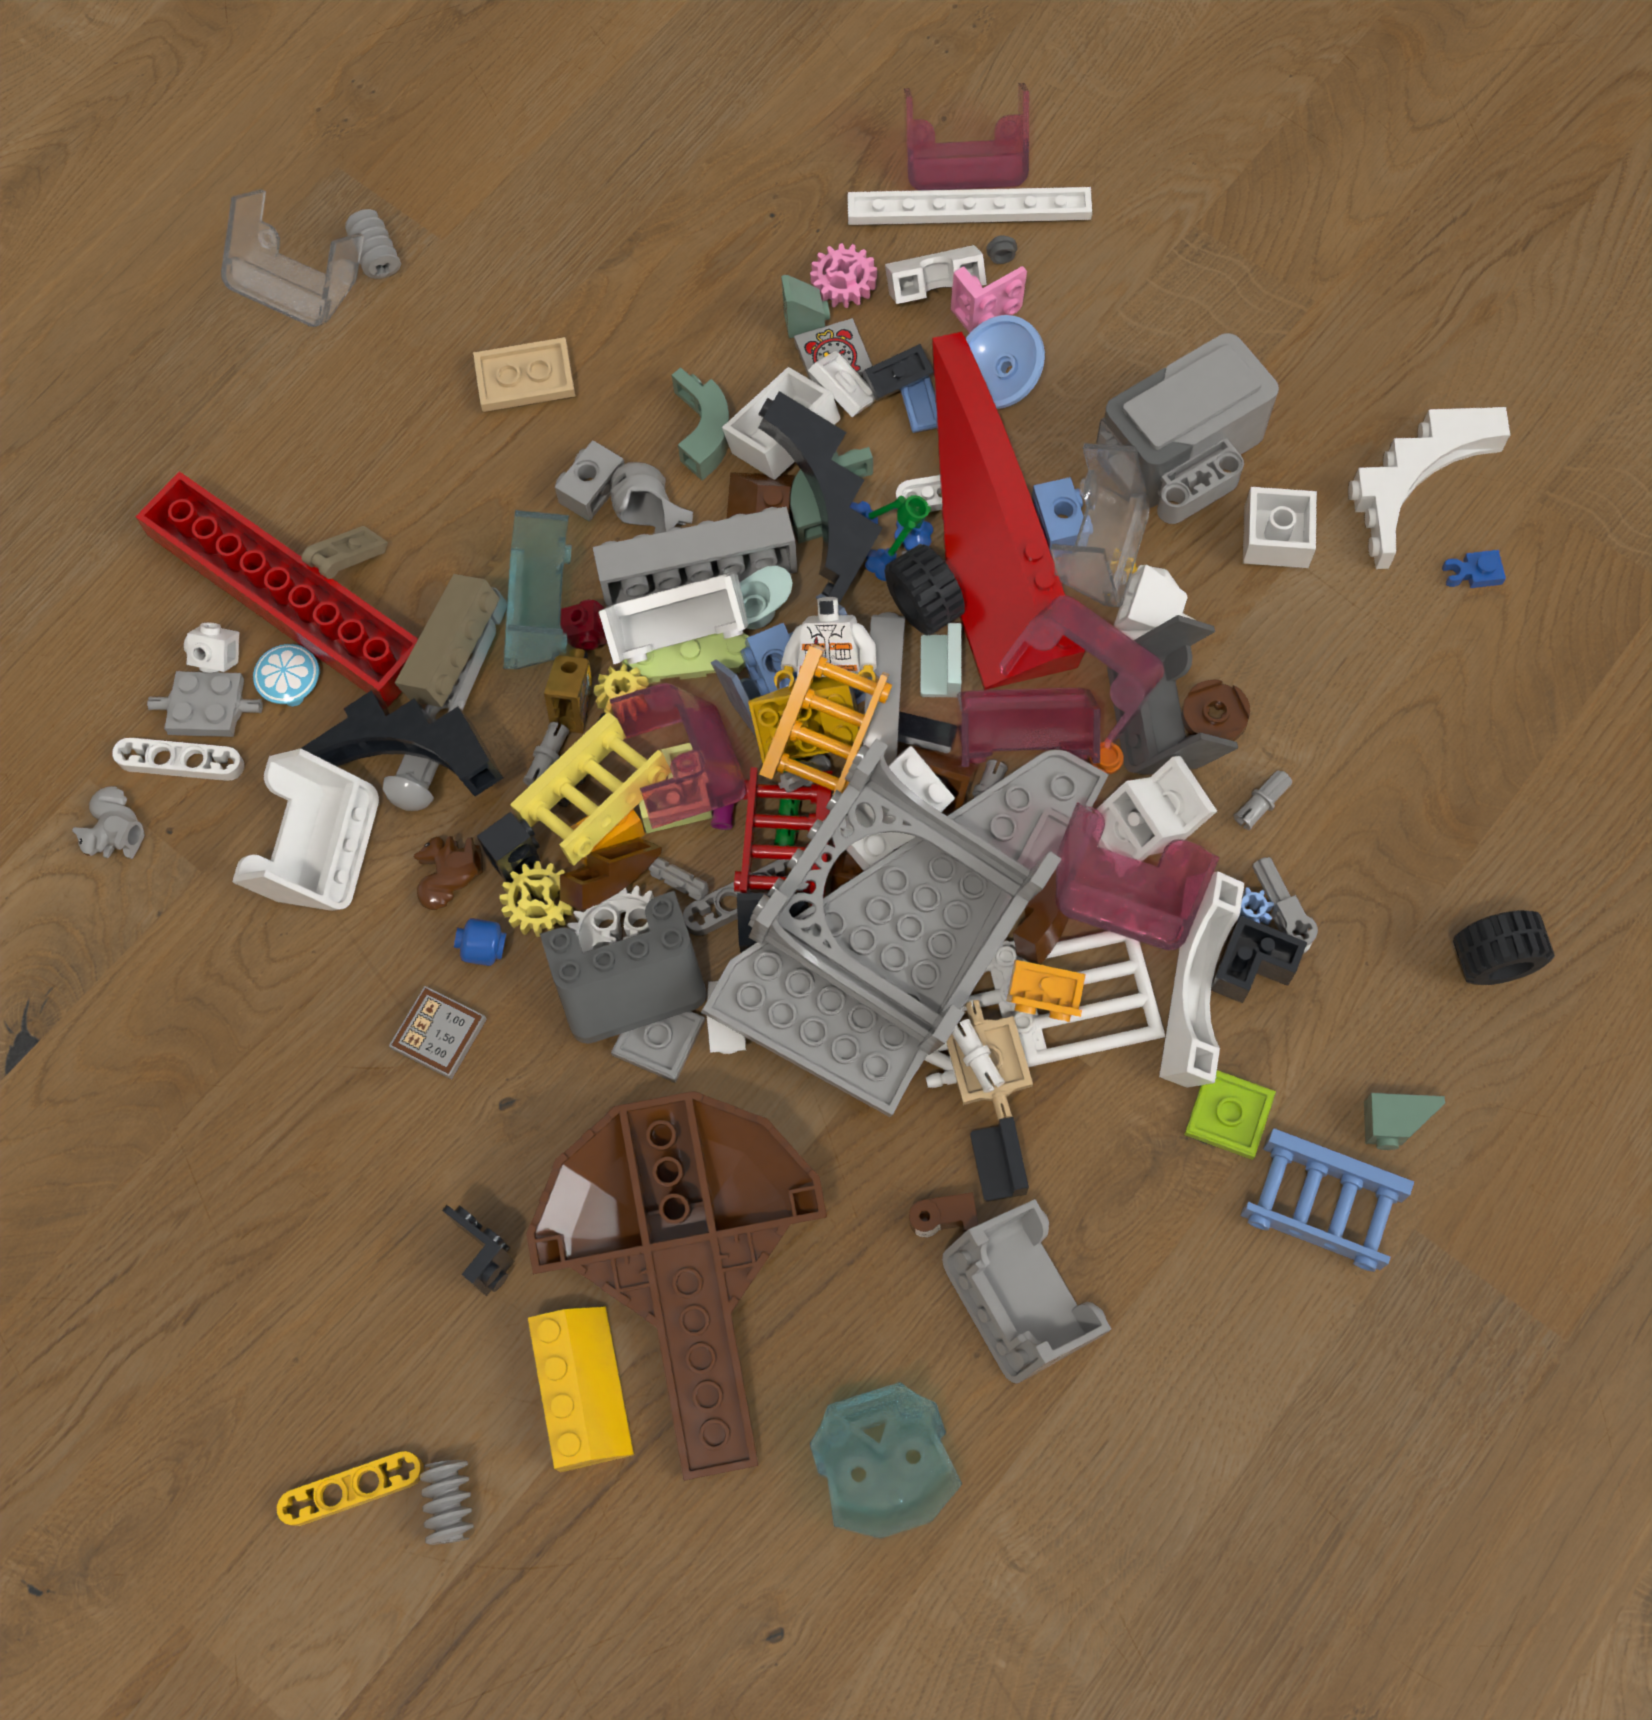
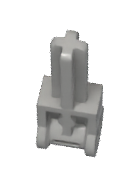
M1269 857L1259 859L1253 864V870L1269 901L1274 902L1271 916L1279 931L1308 942L1304 953H1306L1317 936V924L1312 918L1306 916L1296 895L1290 896L1272 859Z

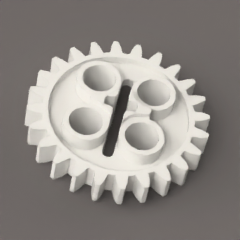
M636 886L631 894L624 888L604 902L586 909L585 912L574 911L578 923H568L567 926L578 936L583 953L622 940V927L620 923L622 912H626L624 930L627 935L623 940L649 932L648 922L638 928L633 927V924L638 919H646L645 908L648 902L654 898L653 893L649 890L642 897L639 886ZM613 920L611 926L599 928L602 921Z

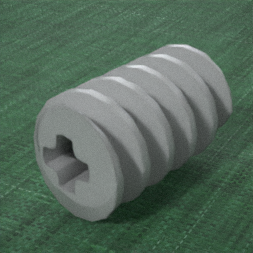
M366 209L349 216L346 221L345 230L361 264L363 273L374 279H383L395 274L400 269L401 262L399 257H397L392 240L389 238L388 231L385 229V224L382 219L378 218L377 212Z
M448 1460L424 1465L430 1469L421 1473L420 1480L432 1484L422 1489L421 1495L433 1500L422 1508L423 1512L434 1515L424 1522V1527L436 1531L425 1538L426 1544L438 1545L470 1539L463 1537V1533L474 1528V1524L462 1521V1517L471 1513L472 1508L461 1506L460 1502L469 1498L471 1492L459 1490V1486L470 1481L468 1476L458 1474V1470L467 1466L468 1461Z

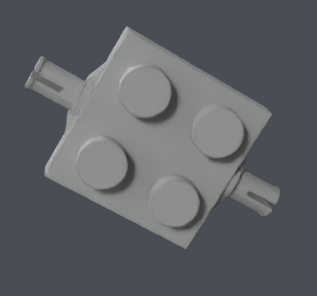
M176 671L173 689L169 696H149V701H147L149 710H167L164 729L168 735L234 737L236 722L242 712L262 713L263 709L261 699H243L244 678L241 673Z

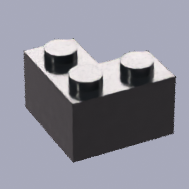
M1240 916L1211 985V991L1243 1003L1251 989L1256 974L1288 986L1296 974L1308 942Z

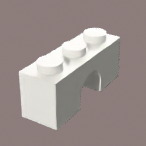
M975 245L885 264L889 295L896 304L927 298L926 292L931 289L952 287L953 274L962 267H965L971 276L975 275L982 286L987 285L983 254Z

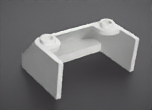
M737 572L723 574L610 605L599 611L613 664L620 663L624 659H627L628 664L647 660L646 653L715 633H723L724 639L744 634L743 629L748 626Z

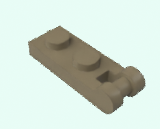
M361 526L307 547L303 552L302 561L310 567L316 566L319 568L320 574L327 579H332L340 570L385 553L388 542L367 527Z

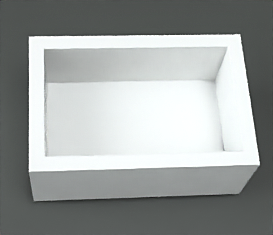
M789 367L722 427L731 453L774 480L795 461L780 444L758 428L763 419L758 413L767 398L774 400L780 391L834 425L840 420L833 393Z

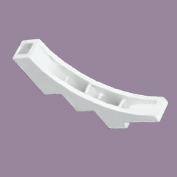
M1506 407L1430 409L1424 421L1419 424L1418 438L1393 439L1389 451L1384 453V467L1358 468L1354 481L1349 482L1348 494L1349 499L1354 500L1355 512H1365L1366 528L1371 529L1372 536L1369 539V555L1374 557L1376 569H1389L1396 554V526L1400 508L1420 483L1432 473L1455 461L1480 454L1502 452L1510 436Z

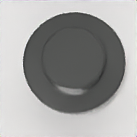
M997 236L988 243L986 247L987 255L996 264L1008 263L1015 258L1017 243L1011 237Z

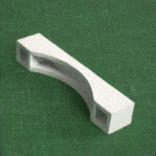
M1218 871L1190 880L1159 1076L1187 1088L1215 1083L1220 1048L1215 1039L1211 1024V985L1221 949L1231 928L1240 916L1244 883Z

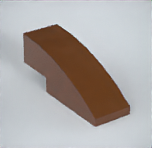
M638 837L590 852L587 855L586 867L560 875V901L581 911L604 902L618 894L645 872L662 853V847Z
M1066 860L1051 875L1044 888L1028 902L1024 909L1026 919L1013 932L1016 955L1030 963L1039 965L1043 963L1057 944L1068 922L1075 887L1071 862Z

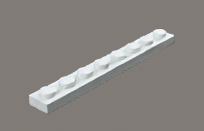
M1091 187L848 192V225L1091 220L1092 217Z

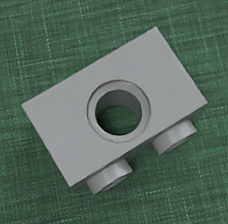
M592 440L586 449L579 451L574 464L569 470L563 472L558 477L555 491L559 504L590 522L611 496V478L617 468L625 464L624 459ZM587 478H594L590 481H583Z

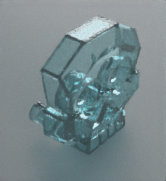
M899 1382L827 1406L821 1425L810 1442V1447L819 1477L828 1479L834 1527L881 1540L932 1523L962 1486V1482L941 1442L945 1437L946 1431L937 1403L916 1394ZM886 1423L880 1444L863 1432V1430ZM911 1450L917 1451L920 1454V1461L917 1464L908 1463L906 1460L907 1452ZM855 1468L865 1470L866 1478L863 1481L856 1482L852 1479L851 1473Z

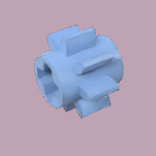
M1246 888L1243 893L1240 916L1269 925L1272 917L1266 912L1272 910L1274 902H1267L1264 897V890L1257 893L1251 892L1249 888Z

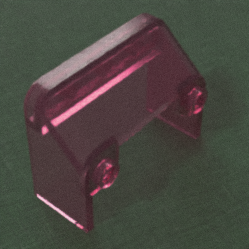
M1018 83V114L1005 115L997 121L994 130V140L935 143V131L930 122L924 119H913L910 88H904L907 174L912 187L920 191L1014 187L1021 185L1027 179L1029 174V90L1025 83Z
M1066 595L1058 596L1029 622L999 663L1000 671L1007 676L1029 645L1037 650H1049L1059 642L1063 635L1116 671L1119 675L1111 685L1110 698L1113 704L1125 713L1105 739L1104 747L1111 750L1161 682L1164 674L1163 664L1154 654L1076 599Z
M660 683L610 699L614 716L619 721L626 736L625 739L683 721L693 750L682 753L673 759L670 765L673 778L640 788L652 829L736 803L745 796L747 792L745 779L715 704L669 683Z
M1089 689L978 690L957 693L959 755L962 767H969V763L985 762L986 757L993 755V751L1060 749L1082 760L1087 759V755H1090L1093 763H1100L1101 709Z

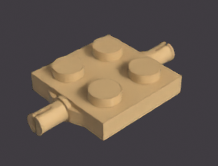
M973 1000L976 1014H974L971 1001L967 1002L965 1007L971 1024L983 1046L987 1045L990 1049L991 1054L989 1057L1005 1083L997 1088L988 1075V1079L995 1090L984 1093L971 1066L965 1065L963 1061L965 1055L951 1034L946 1042L963 1105L981 1100L993 1101L998 1121L999 1119H1004L1001 1106L1003 1107L1005 1118L1013 1117L1007 1096L1015 1091L1033 1087L1014 1017L984 1020L980 1001ZM961 1029L963 1035L966 1036V1033L964 1032V1030Z

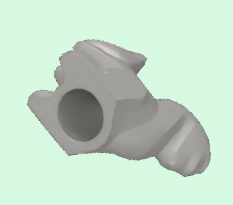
M108 786L101 788L92 796L89 802V810L93 817L99 819L94 828L74 827L72 829L77 835L81 851L87 856L103 851V856L109 858L115 848H123L124 855L127 858L133 859L145 836L143 826L138 822L135 813L130 808L124 806L127 802L124 792L117 789V787Z

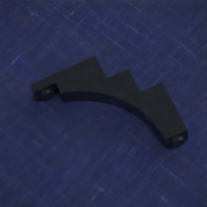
M779 391L774 400L767 398L758 415L763 417L758 428L772 437L788 452L805 475L813 491L819 509L823 535L819 575L829 580L821 594L826 597L838 598L839 604L883 527L849 507L862 486L864 479L831 460L847 432Z

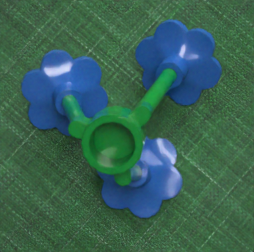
M900 495L894 502L874 511L871 510L870 505L865 501L859 503L852 502L849 506L878 524L879 516L896 508L898 509L897 530L894 533L895 541L892 546L886 550L878 549L876 551L870 549L866 556L865 567L868 571L875 573L876 577L881 581H886L885 566L896 559V552L901 544L904 545L907 551L918 544H925L928 547L931 544L930 536L933 533V526L931 523L924 521L931 511V507L920 496L911 495L906 499Z

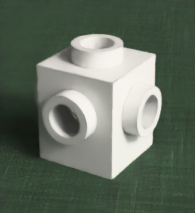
M207 622L200 624L199 627L187 633L184 641L187 665L199 667L200 671L208 673L225 672L238 663L239 632L222 629L221 625L217 623Z

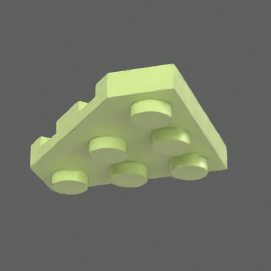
M715 633L646 653L647 660L628 664L627 659H624L622 664L627 665L628 670L637 667L640 670L641 676L647 677L649 683L660 682V679L680 677V680L707 677L706 674L715 673L711 662L715 659L734 673H740L745 667L741 650L746 648L745 641L749 636L744 633L724 639L723 633Z

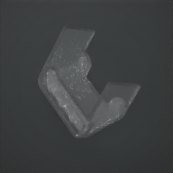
M260 189L231 197L221 277L225 286L233 292L308 326L317 327L327 323L356 282L364 235L357 233L331 241L326 274L279 254L280 237L277 230L272 225L262 221L266 191Z
M1084 443L1083 452L1088 466V473L1086 478L1081 480L1080 496L1085 500L1086 510L1075 546L1052 544L1050 550L1055 563V575L1059 576L1062 584L1106 607L1120 608L1126 595L1148 521L1149 500L1136 446Z

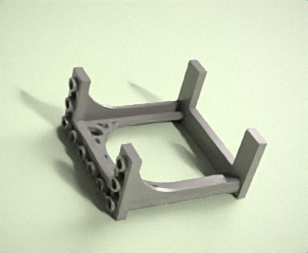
M876 738L870 748L864 744L852 761L853 764L845 777V780L849 782L843 793L836 790L826 806L831 812L824 822L817 819L806 837L811 839V842L805 851L798 848L787 864L792 870L784 881L779 877L769 891L768 896L764 894L752 912L751 920L748 923L752 927L749 938L760 945L764 940L920 1041L917 1047L930 1055L947 1042L965 1013L961 1008L1028 902L1044 888L1062 858L1049 851L1029 870L912 792L888 767L884 759L888 745ZM861 803L869 805L873 810L874 823L870 827H863L857 821L856 807ZM882 808L888 811L886 816L895 818L894 822L890 824L882 822ZM846 815L854 830L849 837H844L840 833V829L844 831L846 828ZM895 832L923 839L1012 896L938 1014L849 956L839 946L829 930L823 908V892L826 878L836 859L848 847L865 837L879 833ZM831 839L834 847L827 845ZM828 853L831 856V861L824 862L821 858L822 854ZM814 864L820 868L818 870H811ZM807 881H812L816 885V889L812 894H795L797 890L801 891L808 887ZM801 901L810 902L815 907V913L805 920L795 919L789 912L793 904ZM816 924L820 927V935L816 937L811 930L807 934L801 929H807ZM827 942L830 948L825 946L823 943Z

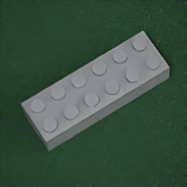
M787 506L782 508L770 507L762 512L748 515L736 514L729 519L715 522L703 521L696 526L686 528H670L665 532L653 535L641 534L633 539L619 542L607 541L600 546L593 547L606 607L731 572H737L739 582L766 566L785 568L789 574L797 572L796 544Z

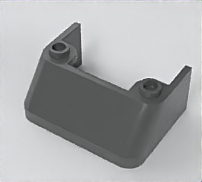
M1177 615L1119 648L1109 658L1107 665L1121 750L1124 756L1123 762L1128 771L1141 775L1154 774L1175 756H1181L1189 769H1198L1238 749V744L1235 741L1204 733L1186 737L1181 717L1176 680L1186 675L1191 668V645L1215 632L1214 626Z

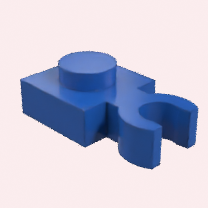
M1499 550L1466 553L1463 562L1458 559H1448L1442 566L1443 571L1452 570L1457 574L1448 577L1446 586L1449 587L1458 586L1464 580L1469 581L1470 588L1502 585L1506 579Z

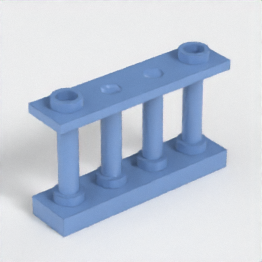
M1273 1128L1267 1136L1263 1150L1271 1153L1270 1156L1273 1158L1258 1205L1248 1202L1242 1209L1240 1216L1249 1219L1248 1223L1258 1229L1269 1230V1228H1273L1353 1259L1355 1266L1367 1271L1374 1272L1376 1269L1381 1270L1388 1265L1391 1257L1377 1251L1392 1204L1397 1203V1201L1402 1203L1410 1196L1414 1181ZM1294 1161L1306 1166L1305 1169L1308 1173L1293 1218H1289L1271 1210L1287 1163ZM1328 1174L1341 1179L1340 1183L1343 1187L1329 1230L1325 1232L1307 1225V1221L1321 1179ZM1365 1188L1375 1192L1378 1201L1364 1245L1361 1246L1343 1239L1342 1236L1357 1190Z

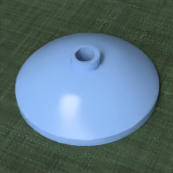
M1012 315L996 316L979 324L966 337V341L997 409L1009 407L1030 393L1041 376L1045 360V350L1040 334L1029 322ZM1012 365L1011 370L1006 373L1007 368Z

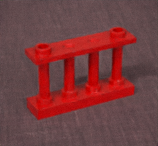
M751 767L750 780H743L742 800H748L742 870L735 871L734 892L749 893V889L771 890L779 878L776 876L751 875L752 858L791 860L798 848L803 851L807 848L753 844L755 828L808 830L809 833L817 819L823 821L831 812L826 808L832 798L831 789L812 783L811 787L802 786L788 793L784 788L780 789L779 785L759 784L758 768ZM823 771L825 773L833 775V771ZM757 798L810 800L811 804H816V814L809 813V817L756 814ZM824 853L821 856L824 862H828V853ZM814 864L812 867V870L820 869L816 866V864ZM807 881L808 887L801 891L797 890V892L812 894L816 889V885L812 881ZM826 882L824 886L823 898H825Z

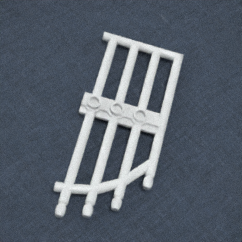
M1124 915L1119 918L1121 925L1119 929L1057 942L1047 958L1125 942L1130 961L1077 973L1086 974L1084 985L1134 974L1139 991L1138 994L1079 1006V1009L1082 1010L1081 1017L1071 1015L1070 1022L1049 1018L1050 1013L1038 1015L1037 1009L1035 1015L1014 1011L1016 1003L1006 1001L1014 960L1028 961L1016 955L1014 941H1004L985 972H991L995 990L970 995L965 1002L971 1001L973 1009V1000H979L980 1007L999 1004L1002 1019L1014 1017L1028 1067L1166 1037L1132 915ZM965 1004L961 1008L962 1011H967ZM1140 1007L1144 1009L1148 1027L1046 1048L1042 1032L1044 1028ZM946 1043L924 1059L946 1070L942 1074L934 1073L927 1076L928 1088L957 1083L950 1057L939 1052L948 1050Z

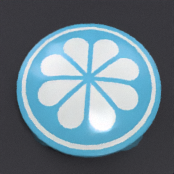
M295 644L279 645L268 650L260 657L254 668L253 681L259 694L266 700L276 704H287L292 707L298 706L303 702L304 697L314 689L320 674V667L314 655L306 648Z

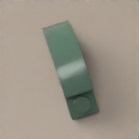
M680 367L672 374L674 393L701 417L697 428L678 444L680 461L699 479L704 480L722 462L729 448L722 429L730 420L728 405L722 390L712 379L703 385L698 377L694 374L689 375Z
M869 447L861 450L852 449L838 456L836 451L831 459L861 478L873 474V456ZM800 469L794 479L790 494L792 526L798 544L823 537L817 502L805 475Z

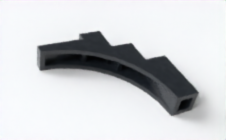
M372 690L343 708L348 718L300 748L337 767L357 759L382 754H406L426 758L448 768L458 776L474 797L504 778L474 725L459 706L433 722L415 698L390 714L387 707Z

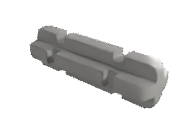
M660 857L649 867L651 876L661 881L664 880V883L685 894L689 893L688 896L696 900H703L709 892L706 881L698 877L693 879V874L674 864L669 865L668 861Z

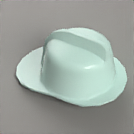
M766 566L740 582L748 621L747 629H759L769 624L775 616L776 609L788 599L793 582L791 575L785 568Z

